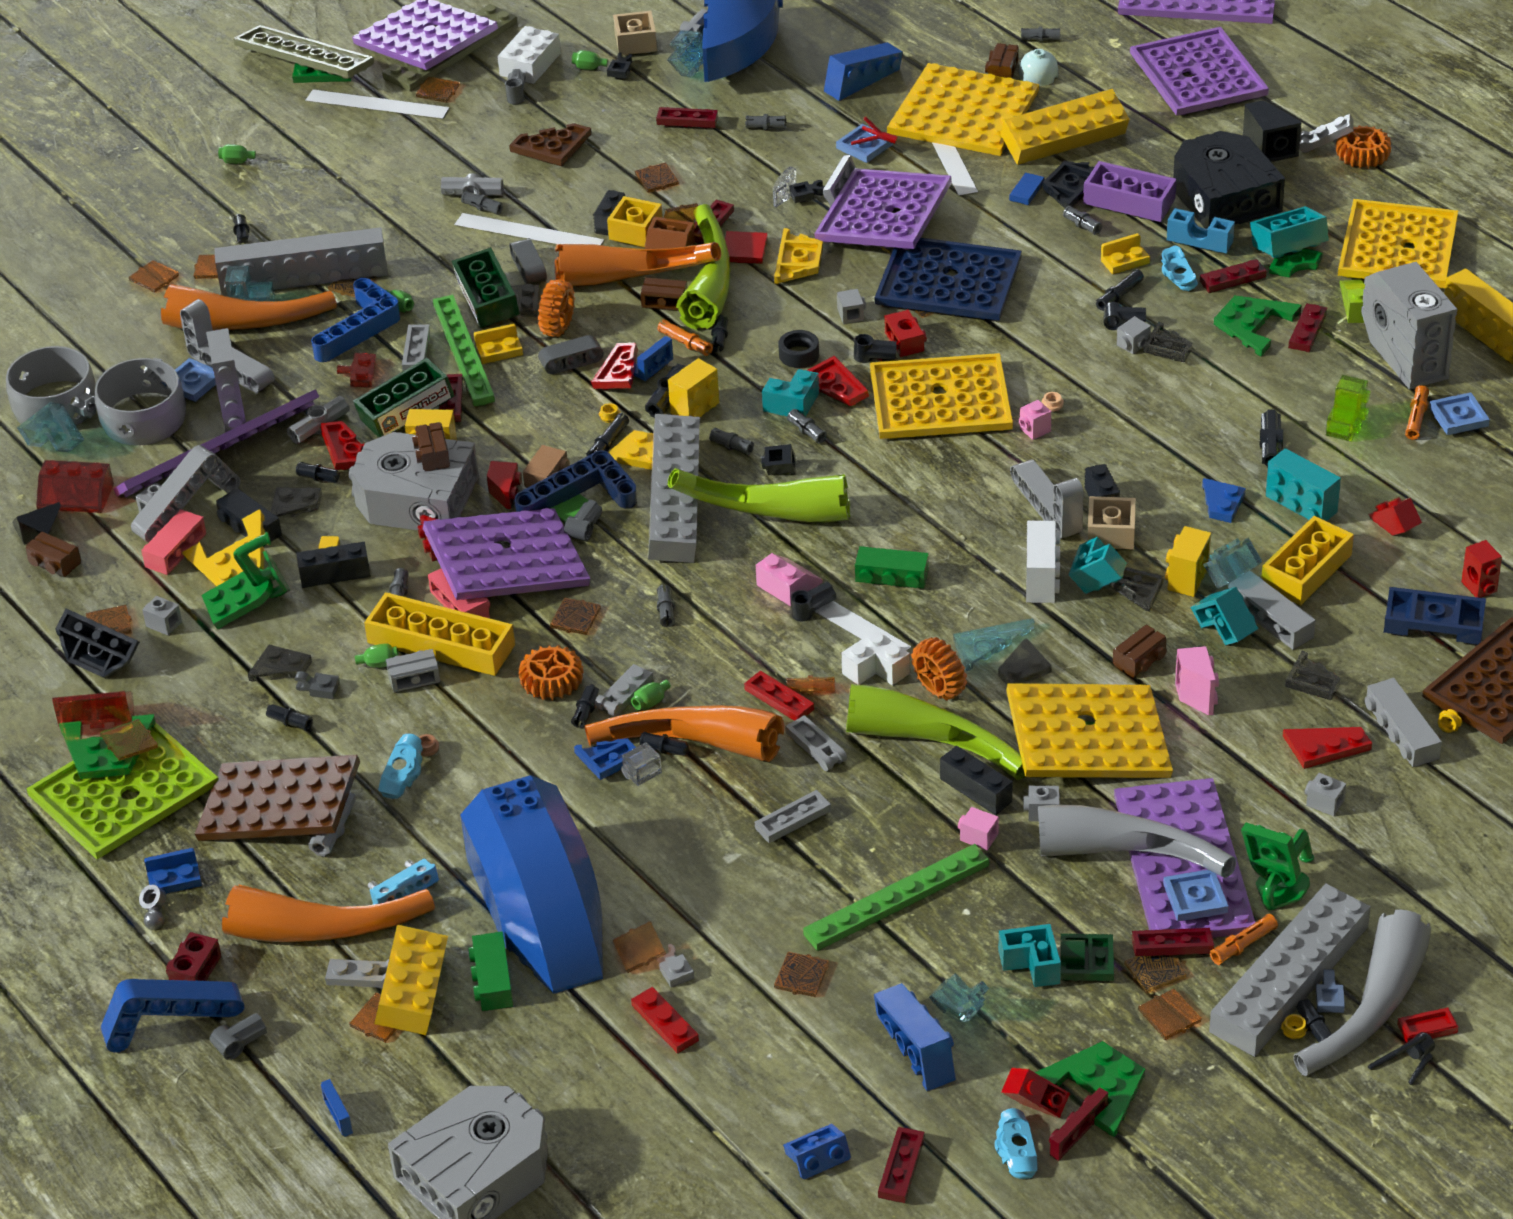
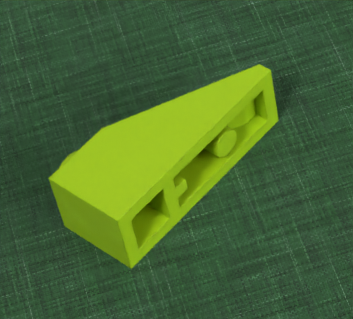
M1340 280L1348 323H1364L1361 313L1363 290L1365 289L1364 282L1362 280Z

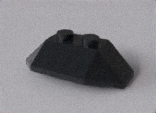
M67 608L55 628L67 661L105 679L130 663L140 643L138 640Z

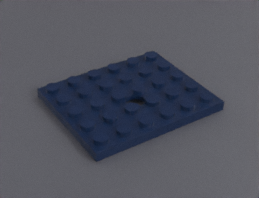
M920 238L914 249L894 247L874 297L875 304L1000 321L1022 258V250ZM949 269L957 270V275L955 276L945 274L949 272Z

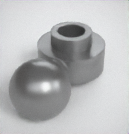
M153 884L146 886L141 891L139 903L141 907L148 910L144 916L145 926L150 930H157L164 924V916L159 909L165 903L166 894L163 889Z

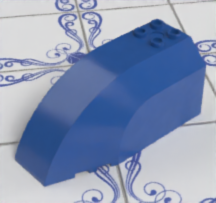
M704 0V7H708V13H704L702 46L704 82H710L734 74L753 64L767 52L778 32L779 9L783 8V0Z
M529 775L482 789L460 814L467 861L498 932L503 931L505 948L509 952H514L519 957V961L524 966L527 965L533 971L534 976L553 994L603 979L602 908L599 890L588 852L558 787Z

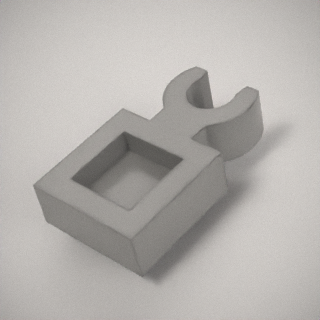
M668 944L669 953L667 954L661 953L659 948L656 949V959L659 962L660 971L670 987L694 979L693 969L683 954L676 956L674 945Z

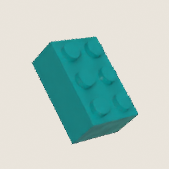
M1307 206L1250 222L1252 245L1273 258L1282 257L1288 252H1300L1302 248L1316 247L1321 245L1322 242L1329 241L1327 217Z
M1285 448L1268 461L1266 497L1308 520L1316 516L1324 521H1328L1338 513L1341 477Z

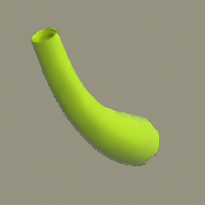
M708 204L699 205L694 209L693 214L702 233L704 243H718L721 248V258L718 261L705 263L704 267L681 295L676 306L681 315L679 317L686 326L695 330L698 328L708 329L716 322L726 303L730 285V260L727 244L722 229Z
M675 468L668 478L667 484L671 489L695 499L735 511L803 522H831L849 520L850 499H848V483L845 474L805 478L783 483L745 485L713 481Z
M851 684L846 732L886 737H910L957 745L993 762L1016 780L1025 777L1020 753L979 725L938 706L894 690Z

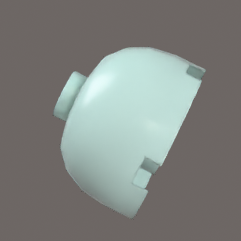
M1035 49L1028 52L1020 62V79L1039 84V86L1052 84L1054 78H1058L1056 58L1052 53L1043 49Z

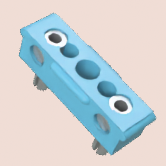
M425 858L417 863L409 859L405 862L407 868L380 884H377L375 881L369 882L368 888H370L369 891L373 905L405 897L438 882L439 877L435 864L429 863Z

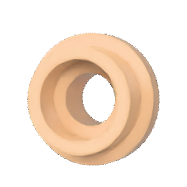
M1057 392L1046 393L1041 401L1051 412L1060 410L1064 405L1061 395Z

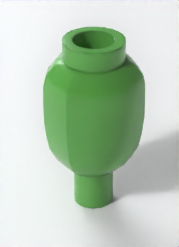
M580 50L577 53L573 52L572 64H576L577 68L593 70L599 66L607 67L608 59L600 58L597 53Z
M226 144L224 147H219L218 157L223 159L225 163L240 164L247 159H255L256 151H248L241 145Z
M386 290L398 299L400 312L413 309L414 301L410 294L402 290Z
M386 643L371 646L366 649L364 654L355 655L356 665L366 663V665L372 668L387 667L386 659L399 656L398 648Z
M664 680L660 684L652 682L636 690L634 697L631 698L633 707L636 710H648L658 704L664 698V692L671 688L669 681Z

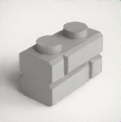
M433 649L420 650L416 653L386 659L393 693L440 683L438 665Z

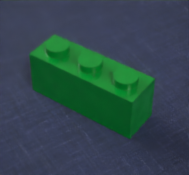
M859 546L855 562V582L924 589L929 571V554Z
M503 931L472 936L473 946L468 947L470 963L475 962L476 966H471L472 981H478V985L473 986L475 1002L481 1001L482 1011L513 1007Z

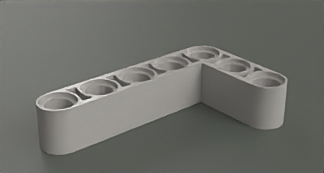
M197 299L180 311L186 347L192 358L213 368L206 332L213 331L210 313L207 305L202 300ZM232 347L238 383L258 393L274 382L275 377L270 368Z
M197 445L191 449L136 516L131 524V530L149 543L158 531L180 509L184 508L207 478L226 493L239 487L240 478L217 455L204 446Z
M1032 459L1010 467V474L1015 485L1044 521H1055V530H1060V539L1082 532L1083 488L1077 478L1054 485Z

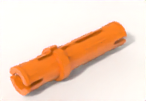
M665 319L658 324L657 329L660 333L686 345L687 349L698 351L704 356H708V353L711 354L713 345L700 339L699 335L689 333Z
M1423 385L1416 387L1414 398L1410 403L1411 412L1405 436L1411 440L1418 439L1424 412L1428 408L1427 398L1429 389Z
M1267 914L1237 935L1227 937L1224 943L1210 950L1212 961L1217 965H1221L1233 955L1238 956L1243 953L1244 948L1278 928L1276 918L1272 914Z

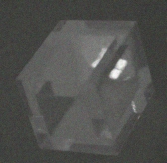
M647 742L622 755L623 766L621 769L623 775L628 780L631 779L637 786L662 773L660 755Z

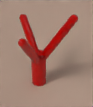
M864 117V120L871 128L863 126L862 129L875 136L851 142V145L881 139L896 144L898 136L881 131L872 121Z

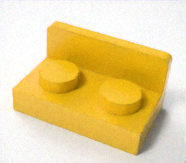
M1138 233L1101 245V262L1112 275L1149 264L1150 256L1140 245L1141 236Z
M515 324L474 333L475 347L481 364L523 355V348L517 336Z

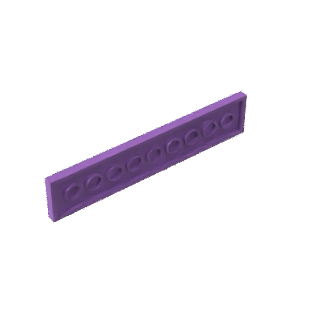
M315 389L201 445L214 454L220 451V448L221 450L227 449L239 442V439L243 441L258 431H264L277 422L280 423L295 414L307 410L315 405L313 401L319 398V395ZM191 450L124 481L113 488L116 496L124 494L125 497H128L142 489V484L146 488L163 479L161 475L164 478L169 477Z

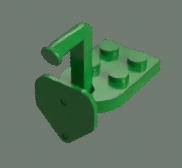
M268 532L254 538L234 551L233 556L243 572L201 595L217 630L259 607L268 598H277L290 591L288 584L267 550L263 554L269 567L264 570L259 569L249 553L264 545H271ZM274 580H276L279 584L275 588H273Z
M1246 822L1241 832L1250 864L1259 875L1256 887L1264 907L1267 910H1273L1300 901L1310 887V879L1305 873L1301 872L1298 856L1302 862L1306 863L1312 862L1315 858L1312 854L1308 832L1305 829H1299L1294 838H1292V836L1284 832L1272 831L1261 825H1253Z

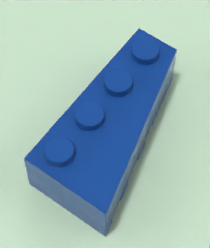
M886 42L830 55L824 92L840 101L900 70L903 51Z
M901 983L875 993L874 1000L878 1018L891 1038H896L899 1050L903 1056H909L914 1073L916 1075H923V1086L926 1091L955 1081L951 1049L954 1046L952 1036L948 1031L945 1032L941 1028L937 1018H932L927 1007L917 1001L914 992L909 991Z

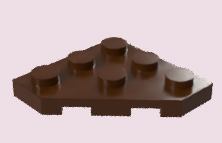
M572 123L560 130H556L553 127L539 130V134L528 136V133L520 134L509 145L510 152L562 166L592 135L590 127Z

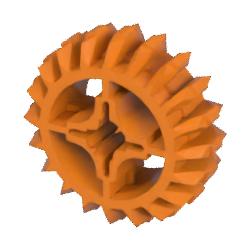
M1360 125L1358 127L1353 126V132L1338 138L1336 141V152L1341 161H1344L1345 164H1351L1352 167L1359 166V168L1366 167L1367 169L1369 166L1377 167V164L1383 165V162L1388 160L1392 147L1387 133L1383 132L1382 129H1376L1375 126L1371 128L1367 125L1365 127Z
M550 280L546 284V288L543 289L538 310V325L540 331L547 336L559 337L565 333V330H567L572 321L575 307V292L570 282Z
M930 637L921 641L913 648V653L911 654L913 660L911 663L915 667L913 671L917 673V679H920L922 686H925L933 695H937L939 699L943 698L946 701L962 693L965 685H967V674L964 672L965 667L961 664V659L956 655V651L954 652L951 649L950 644L946 645L943 639Z
M549 644L548 648L540 646L538 651L531 650V654H526L524 660L520 663L519 679L522 688L526 690L527 694H533L534 698L541 696L542 700L548 697L553 701L554 697L562 699L564 694L571 695L572 690H578L579 684H582L584 673L582 661L575 651H569L568 647L562 649L560 645L551 647Z

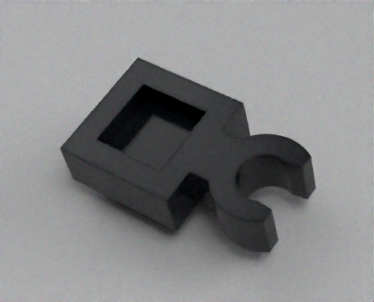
M622 52L617 55L618 60L612 59L607 69V77L627 78L632 68V54L629 53L627 57H622Z
M816 180L813 184L805 181L788 185V193L794 203H802L814 199V195H824L823 189L825 186H823L822 180Z

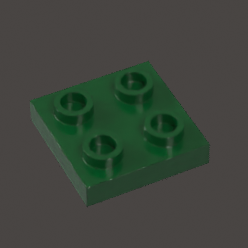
M1061 933V980L1114 981L1113 934Z

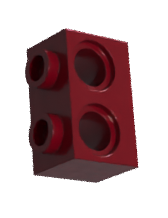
M190 932L185 941L180 943L174 958L167 964L166 974L169 980L207 981L222 957L218 939Z

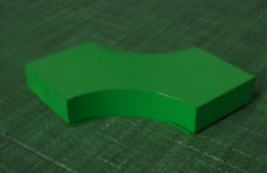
M1302 248L1300 252L1274 258L1269 267V274L1290 278L1297 271L1317 270L1322 260L1323 252Z

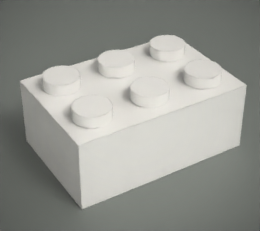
M525 26L498 55L500 76L508 78V74L513 69H520L526 75L525 82L534 84L561 54L559 34Z
M1027 521L1026 602L1055 603V593H1059L1060 579H1055V577L1060 576V546H1055V544H1060V530H1055V521Z

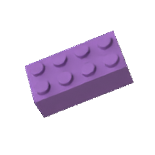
M1098 161L1084 183L1083 204L1161 222L1176 199L1177 179Z

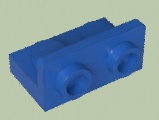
M664 336L637 357L634 376L646 381L673 360L672 339Z
M194 848L144 859L149 885L153 884L165 891V894L202 886Z
M829 1124L783 1145L785 1154L797 1164L802 1179H807L851 1159L845 1134L833 1124Z

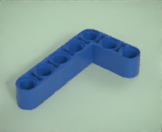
M360 278L354 281L356 303L363 309L312 337L314 359L318 362L330 361L397 323L400 320L398 299L368 278Z
M126 979L121 981L114 991L101 1024V1031L107 1049L110 1052L117 1053L124 1051L130 1045L141 1015L235 1017L243 1012L245 1005L239 988L234 982Z

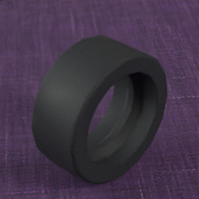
M793 330L782 335L778 341L779 359L789 367H807L814 364L819 358V339L810 331ZM796 346H803L809 348L804 351L789 350L790 348Z

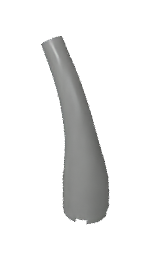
M1083 805L1038 806L1041 856L1077 855L1106 851H1148L1172 855L1191 861L1223 878L1230 876L1236 867L1237 861L1235 857L1204 839L1161 822Z
M1395 910L1393 915L1386 916L1383 913L1380 916L1361 1005L1338 1031L1323 1041L1314 1043L1294 1054L1293 1059L1296 1068L1303 1076L1312 1074L1332 1064L1356 1049L1370 1038L1399 1006L1421 968L1429 945L1431 926L1430 923L1426 925L1420 921L1421 915L1408 910Z

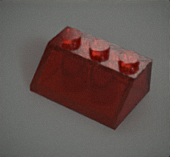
M45 460L38 474L37 509L60 502L61 508L59 511L102 513L114 485L110 464Z
M130 691L52 698L58 726L59 723L81 721L82 725H90V729L105 728L104 723H114V727L129 726V721H132V716H135L133 692Z

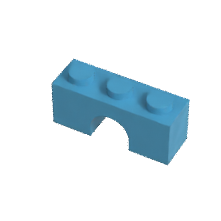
M1174 208L1167 222V240L1227 254L1233 243L1235 221L1214 217L1208 229H1205L1195 223L1194 212Z

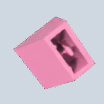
M1206 646L1177 649L1175 685L1179 700L1207 715H1213L1214 705L1218 704L1215 687H1219L1218 673L1213 672V656L1208 655Z

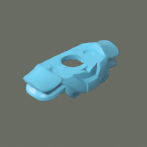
M1179 246L1164 249L1161 260L1163 275L1167 276L1181 290L1189 291L1194 289L1198 285L1196 275L1189 266L1182 249ZM1178 268L1186 269L1182 274L1175 273V270Z
M404 734L395 744L381 776L378 788L383 797L391 799L400 798L405 788L411 787L413 781L420 775L423 747L421 739L416 735ZM398 759H403L407 762L406 766L401 770L393 768V763Z
M1016 1108L1007 1109L1001 1113V1119L998 1123L999 1128L996 1131L997 1139L995 1140L996 1152L1001 1157L1002 1163L1008 1165L1009 1172L1013 1177L1018 1179L1033 1178L1035 1172H1037V1155L1029 1122L1021 1110ZM1014 1136H1021L1026 1139L1027 1144L1017 1146L1011 1139Z

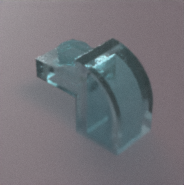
M955 973L944 980L929 998L944 1014L959 1022H968L984 1005L985 998L983 995L989 990V987L981 981L972 988H969Z

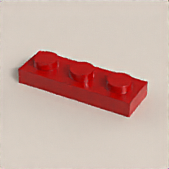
M761 670L744 683L745 691L794 721L814 711L813 702Z
M653 986L631 999L632 1007L677 1054L699 1041V1034Z

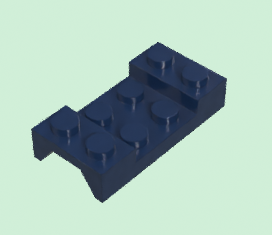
M1389 587L1383 633L1408 636V629L1455 634L1457 635L1456 642L1479 644L1482 637L1486 598Z

